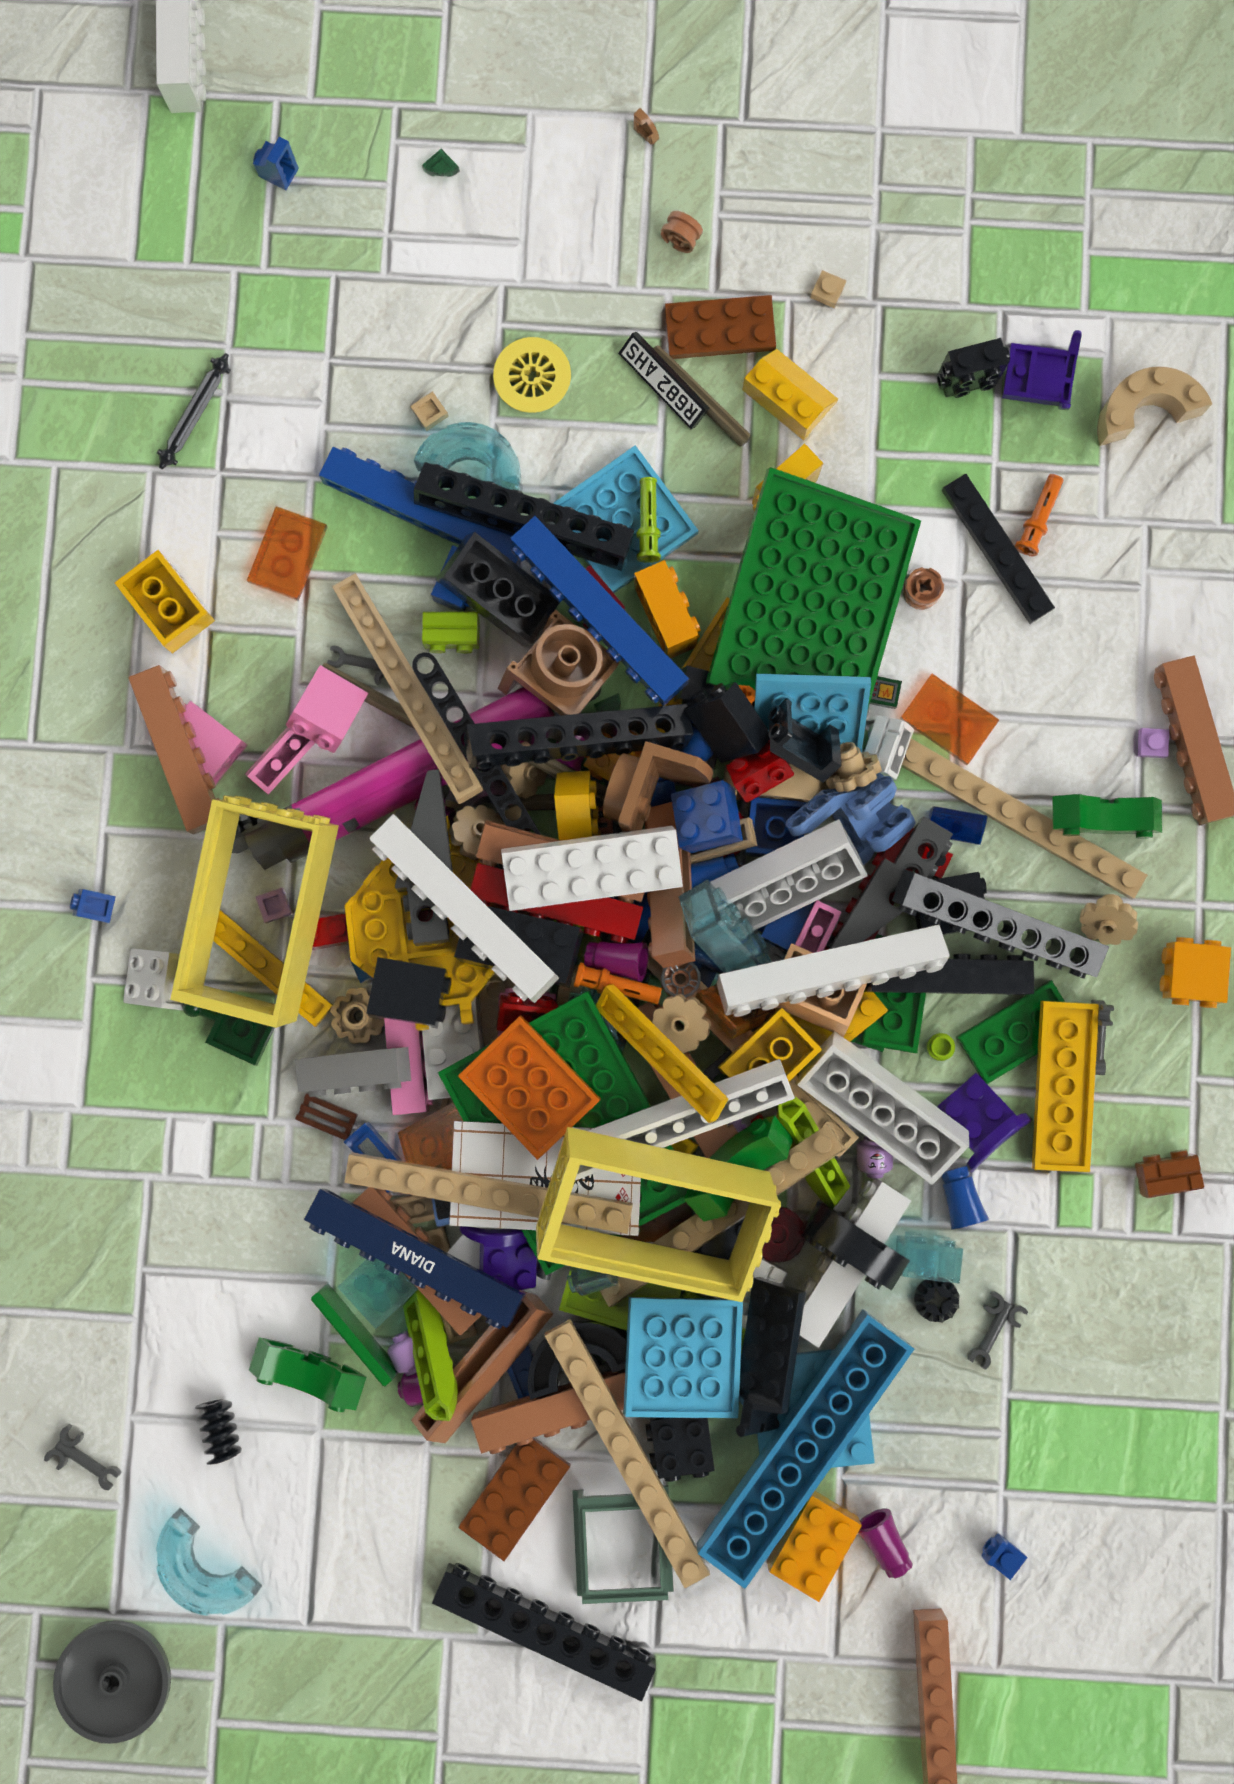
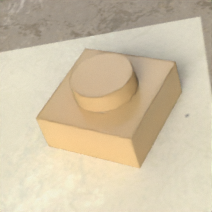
M822 270L810 298L835 309L846 285V280Z
M433 391L410 406L426 431L449 417L448 412Z

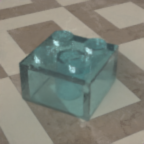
M905 1232V1236L897 1235L895 1251L910 1260L901 1276L960 1284L963 1248L956 1245V1241L951 1240L950 1237L933 1235V1240L922 1236L921 1233Z
M366 1259L337 1288L371 1325L377 1329L418 1288L409 1282L410 1279L403 1272L396 1275L384 1268L386 1263L375 1259L374 1262Z

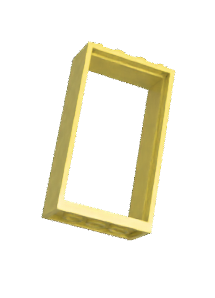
M224 795L223 800L212 799L170 1000L277 1028L297 1021L339 825L331 824V818L304 815V812L289 808L285 810L271 803L251 802L252 799ZM240 814L312 831L276 1004L204 986Z
M567 1127L536 1224L537 1259L743 1302L746 1291L750 1292V1288H752L753 1272L755 1267H759L761 1264L762 1248L764 1243H768L770 1240L771 1224L773 1218H777L779 1215L781 1201L777 1198L776 1185L773 1184L770 1172ZM584 1165L750 1202L730 1259H721L561 1224L579 1166Z

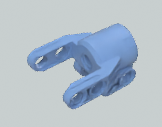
M878 773L876 774L877 779L870 782L867 786H857L849 792H837L836 788L821 790L786 821V827L792 836H800L811 833L832 815L835 821L839 819L864 865L872 858L874 852L885 851L894 845L915 826L916 822L910 809L902 805L899 807L894 806L889 802L894 798L897 786L890 776Z

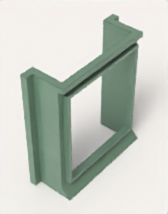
M665 1485L663 1487L669 1496L668 1485ZM584 1489L573 1490L577 1596H582V1604L668 1600V1592H674L673 1568L660 1543L661 1587L589 1590L585 1512L640 1510V1507L633 1494L584 1496Z

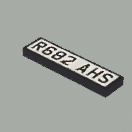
M638 332L630 335L618 354L690 429L695 428L710 407Z

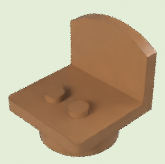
M555 610L549 617L538 640L520 662L516 663L513 660L506 668L497 689L507 695L519 683L559 715L580 714L616 670L619 662L616 663L606 652L607 649L600 645L591 633L576 626Z
M645 741L640 758L625 753L619 757L607 787L603 805V817L618 822L622 832L641 830L644 821L646 822L649 817L650 803L659 778L695 788L710 784L713 770L699 757Z

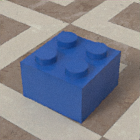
M722 780L671 794L679 848L689 853H695L743 841L735 788Z
M758 797L749 801L748 817L753 821L757 846L745 849L744 856L762 857L803 837L804 834L792 836L786 827V821L807 802Z

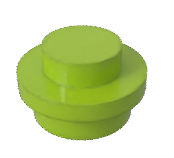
M945 1033L934 1034L927 1042L928 1054L938 1061L948 1060L954 1054L955 1043Z

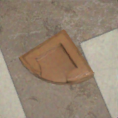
M639 108L634 113V130L646 141L654 145L659 139L658 131L649 116Z

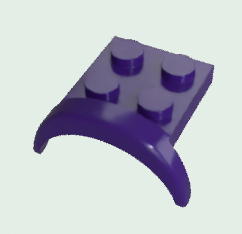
M1080 330L1073 332L1067 350L1011 343L1009 348L1010 362L1006 367L1002 399L1058 406L1059 410H1069L1082 332Z
M977 1073L937 1106V1108L969 1131L968 1148L974 1153L966 1164L970 1173L974 1172L1011 1136L1032 1122V1118L1027 1113L1016 1115Z
M460 1226V1232L464 1236L480 1243L479 1270L519 1291L536 1287L537 1258L521 1229H481Z

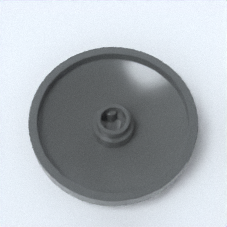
M118 1620L100 1622L80 1632L62 1652L57 1662L53 1679L54 1699L59 1713L68 1726L86 1739L107 1744L133 1739L147 1730L163 1710L171 1688L170 1664L158 1640L144 1628L131 1622Z

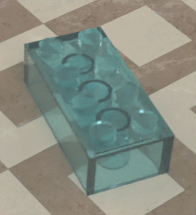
M706 880L678 896L692 939L724 973L772 962L769 955L764 951L767 945L761 934L754 933L749 920L741 918L736 905L733 902L728 903L720 887L715 888L709 880Z

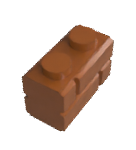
M1187 1149L1171 1151V1157L1161 1159L1160 1154L1143 1156V1162L1135 1163L1140 1194L1143 1197L1152 1198L1204 1189L1199 1157L1195 1154H1188Z

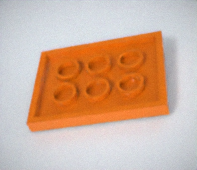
M522 1015L458 1075L537 1160L566 1133L567 1127L572 1128L601 1100Z

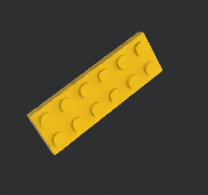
M1040 1001L1031 1167L1034 1170L1090 1172L1099 1004Z

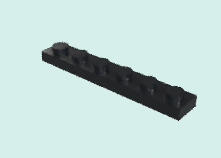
M964 474L943 487V494L1029 624L1055 609L1054 605L968 475Z

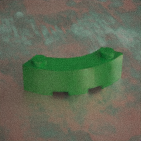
M1082 794L1052 796L1053 829L1063 831V836H1079L1080 833L1136 834L1138 839L1153 838V833H1162V800L1158 798H1115L1114 803H1110L1108 799H1100V797Z
M775 1115L765 1119H756L750 1126L724 1143L709 1159L765 1170L788 1158L793 1138ZM688 1189L684 1198L703 1222L727 1216L735 1200L693 1189Z
M260 1337L249 1367V1371L257 1378V1382L265 1385H273L274 1382L303 1391L328 1404L329 1409L336 1412H345V1409H357L367 1378L346 1364L341 1369V1365L332 1362L331 1358L309 1351L307 1356L304 1351L293 1348L291 1344Z

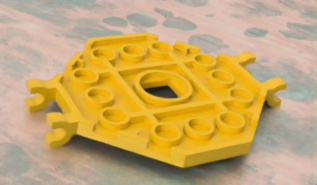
M446 816L453 873L471 889L477 863H483L480 862V858L474 861L469 857L462 856L460 846H455L451 843V836L449 834L450 820ZM389 858L385 861L382 860L364 880L363 885L355 895L345 904L351 962L372 978H374L378 957L445 968L448 972V977H452L449 994H444L442 1005H459L461 1023L463 1025L474 1024L471 1003L495 972L492 969L460 962L454 957L459 936L451 929L455 924L448 917L450 942L416 947L413 940H408L406 923H411L410 912H405L403 895H408L407 891L398 892L395 889L398 875L391 869L395 864ZM490 903V907L501 909V905ZM425 908V909H422L421 911L432 910V909ZM415 1023L416 1030H429L428 1025Z

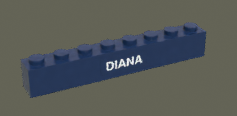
M319 1189L304 1218L305 1221L310 1223L309 1228L321 1235L327 1232L335 1236L334 1242L349 1249L351 1245L360 1250L359 1255L372 1262L378 1259L386 1263L384 1268L396 1275H399L401 1272L411 1277L409 1282L423 1289L426 1285L435 1289V1296L447 1302L453 1299L461 1303L460 1309L475 1316L477 1312L487 1317L485 1322L497 1329H501L502 1326L507 1328L511 1325L526 1295L328 1189Z

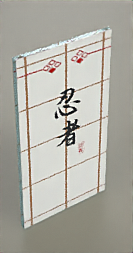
M454 1121L452 1171L548 1188L565 1134L537 1160L503 1123ZM572 1127L584 1131L594 1129L593 1127ZM602 1170L575 1180L571 1191L573 1193L633 1203L628 1234L561 1222V1224L605 1234L638 1236L640 1232L641 1178ZM454 1202L450 1204V1226L536 1230L538 1221L536 1217Z

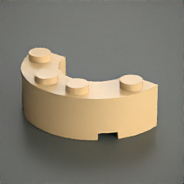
M1149 367L1136 371L1126 377L1116 387L1104 404L1097 425L1099 445L1102 446L1125 439L1135 427L1133 418L1135 410L1142 406L1154 405L1164 408L1172 415L1175 422L1179 423L1202 416L1212 405V401L1206 390L1197 380L1180 370L1169 367Z
M788 762L794 772V776L758 796V798L808 802L821 790L829 788L826 781L823 783ZM725 766L723 781L735 788ZM735 788L736 800L745 801Z

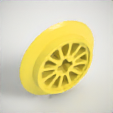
M526 337L512 342L502 350L494 365L493 380L497 393L506 404L522 412L536 413L552 408L565 396L571 381V368L566 355L556 344L539 337ZM533 356L538 357L535 364L532 363ZM529 357V364H526L523 358ZM545 359L546 361H548L543 366H540L542 360ZM518 362L522 366V369L514 365ZM550 368L554 369V371L546 372ZM531 371L536 372L537 377L534 378V381H529L528 379ZM511 372H514V373L519 374V375H511V376H510V373H511ZM555 378V381L552 382L547 379ZM511 382H519L514 386L510 384ZM542 385L550 387L551 389L549 391H546ZM525 387L522 394L517 393V391ZM538 388L543 395L536 397L535 389ZM529 389H532L533 397H526Z

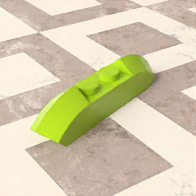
M797 1097L777 1105V1119L793 1138L790 1149L819 1130L805 1103ZM835 1157L805 1177L815 1194L831 1209L839 1203L850 1188V1184Z
M417 1289L403 1305L408 1334L413 1341V1357L425 1413L433 1420L450 1421L456 1408L458 1390L452 1369V1359L449 1356L447 1347V1336L443 1329L444 1324L440 1313Z

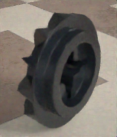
M930 1277L921 1282L917 1287L914 1302L917 1311L922 1317L930 1322L943 1323L949 1318H953L955 1312L959 1309L960 1295L955 1285L943 1277ZM935 1288L941 1297L948 1298L941 1302L940 1311L934 1303H926L934 1298Z

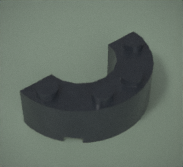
M819 1200L800 1228L803 1232L801 1237L807 1240L810 1245L823 1253L828 1249L833 1253L830 1257L832 1260L843 1267H846L847 1264L852 1265L867 1275L864 1280L877 1289H880L883 1285L892 1290L910 1260Z
M577 1320L572 1322L589 1353L599 1355L604 1359L613 1373L625 1369L627 1338L619 1330L593 1320ZM546 1338L538 1346L530 1364L528 1373L530 1400L556 1392L559 1388L558 1373L561 1365Z

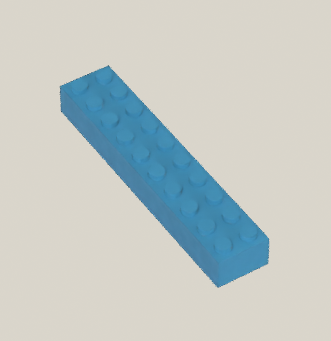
M862 1309L696 1543L697 1552L701 1557L746 1589L915 1350L910 1343Z

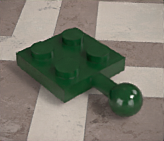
M182 1004V1009L187 1016L197 1017L201 1015L214 1021V1025L205 1043L258 1066L275 1029L274 1027Z

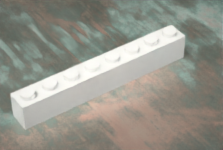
M394 814L369 838L375 844L372 850L383 861L389 858L395 864L391 869L403 881L408 877L415 884L411 889L423 901L428 897L435 904L431 909L442 920L448 917L455 924L451 929L462 940L468 937L475 944L471 949L483 961L488 957L495 964L491 969L503 981L508 977L515 984L512 990L523 1001L529 998L535 1003L559 979Z
M935 925L719 974L717 987L725 1015L734 1014L735 1017L747 1015L751 1010L762 1008V1010L776 1008L779 1003L789 1001L790 1004H797L805 1001L806 997L814 995L822 998L832 995L834 991L840 989L853 991L866 983L872 982L873 985H879L887 982L889 978L899 976L900 979H906L914 976L916 972L926 970L928 973L936 972L943 968L950 954L940 925Z
M778 1059L714 1083L729 1098L718 1119L714 1122L708 1123L682 1096L588 1131L664 1148L795 1099L781 1060ZM580 1165L575 1180L602 1171V1169Z

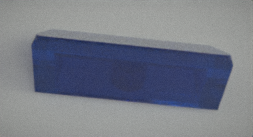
M936 806L930 809L929 820L951 832L953 835L950 840L981 845L987 823V815Z

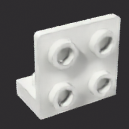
M131 949L123 1002L183 1010V1003L170 1000L180 954Z

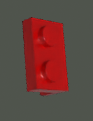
M770 740L758 753L737 758L726 765L735 788L745 802L755 799L794 776V772L788 762L770 752Z
M515 992L501 995L496 1029L505 1031L521 1015L530 1023L558 1007L557 1001H553V998L543 995L535 1003L529 998L523 1001Z

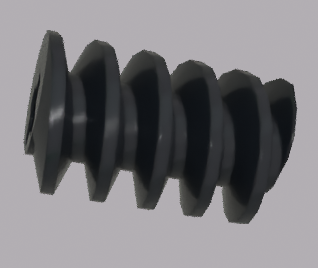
M219 1399L195 1406V1409H201L205 1412L197 1417V1420L207 1422L206 1425L199 1429L200 1432H209V1436L204 1438L202 1443H209L212 1446L204 1451L205 1455L214 1456L213 1459L206 1463L207 1465L225 1462L234 1458L242 1451L240 1446L234 1445L239 1441V1436L231 1434L237 1429V1425L235 1423H228L235 1417L233 1412L227 1411L232 1407L231 1401Z

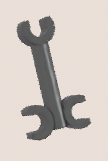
M339 646L330 647V650L334 653H339L340 657L336 661L328 660L327 663L329 665L339 668L346 664L377 670L378 672L374 680L376 685L380 686L384 675L375 659L346 654Z
M1091 1000V1003L1099 1004L1095 1075H1105L1104 1049L1106 1026L1113 1025V1022L1110 1020V1012L1114 1011V1006L1106 1005L1104 1000Z
M991 1291L990 1295L997 1299V1305L989 1307L984 1304L983 1308L991 1314H996L979 1348L972 1349L968 1354V1360L972 1363L976 1356L983 1355L984 1360L981 1363V1367L985 1370L991 1364L989 1352L1006 1320L1014 1327L1020 1328L1021 1324L1014 1320V1314L1018 1311L1026 1315L1028 1313L1026 1308L1021 1305H1012L1004 1301V1298L995 1291Z
M69 1424L64 1427L60 1432L59 1442L55 1448L46 1453L44 1461L47 1462L53 1455H57L60 1458V1462L56 1469L60 1470L67 1464L70 1458L97 1476L101 1488L109 1491L113 1484L107 1480V1474L117 1478L122 1473L121 1470L116 1466L106 1468L74 1447L82 1441L84 1433L81 1432L75 1439H71L68 1432L72 1425Z

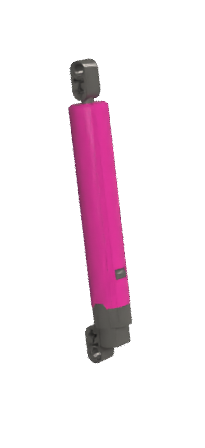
M524 687L469 714L475 724L554 716L553 709ZM601 688L591 699V701L596 699L600 695ZM463 734V736H462V738H461V742H462V744L465 746L464 738H463V737H464V734ZM419 739L283 809H295L303 811L304 815H319L331 818V824L339 825L336 840L420 798L427 771L437 770L438 767L422 740ZM491 744L496 749H502V746L499 744ZM441 774L442 786L447 783ZM240 814L232 853L238 854L250 849L254 859L264 870L285 859L293 863L308 855L312 831Z

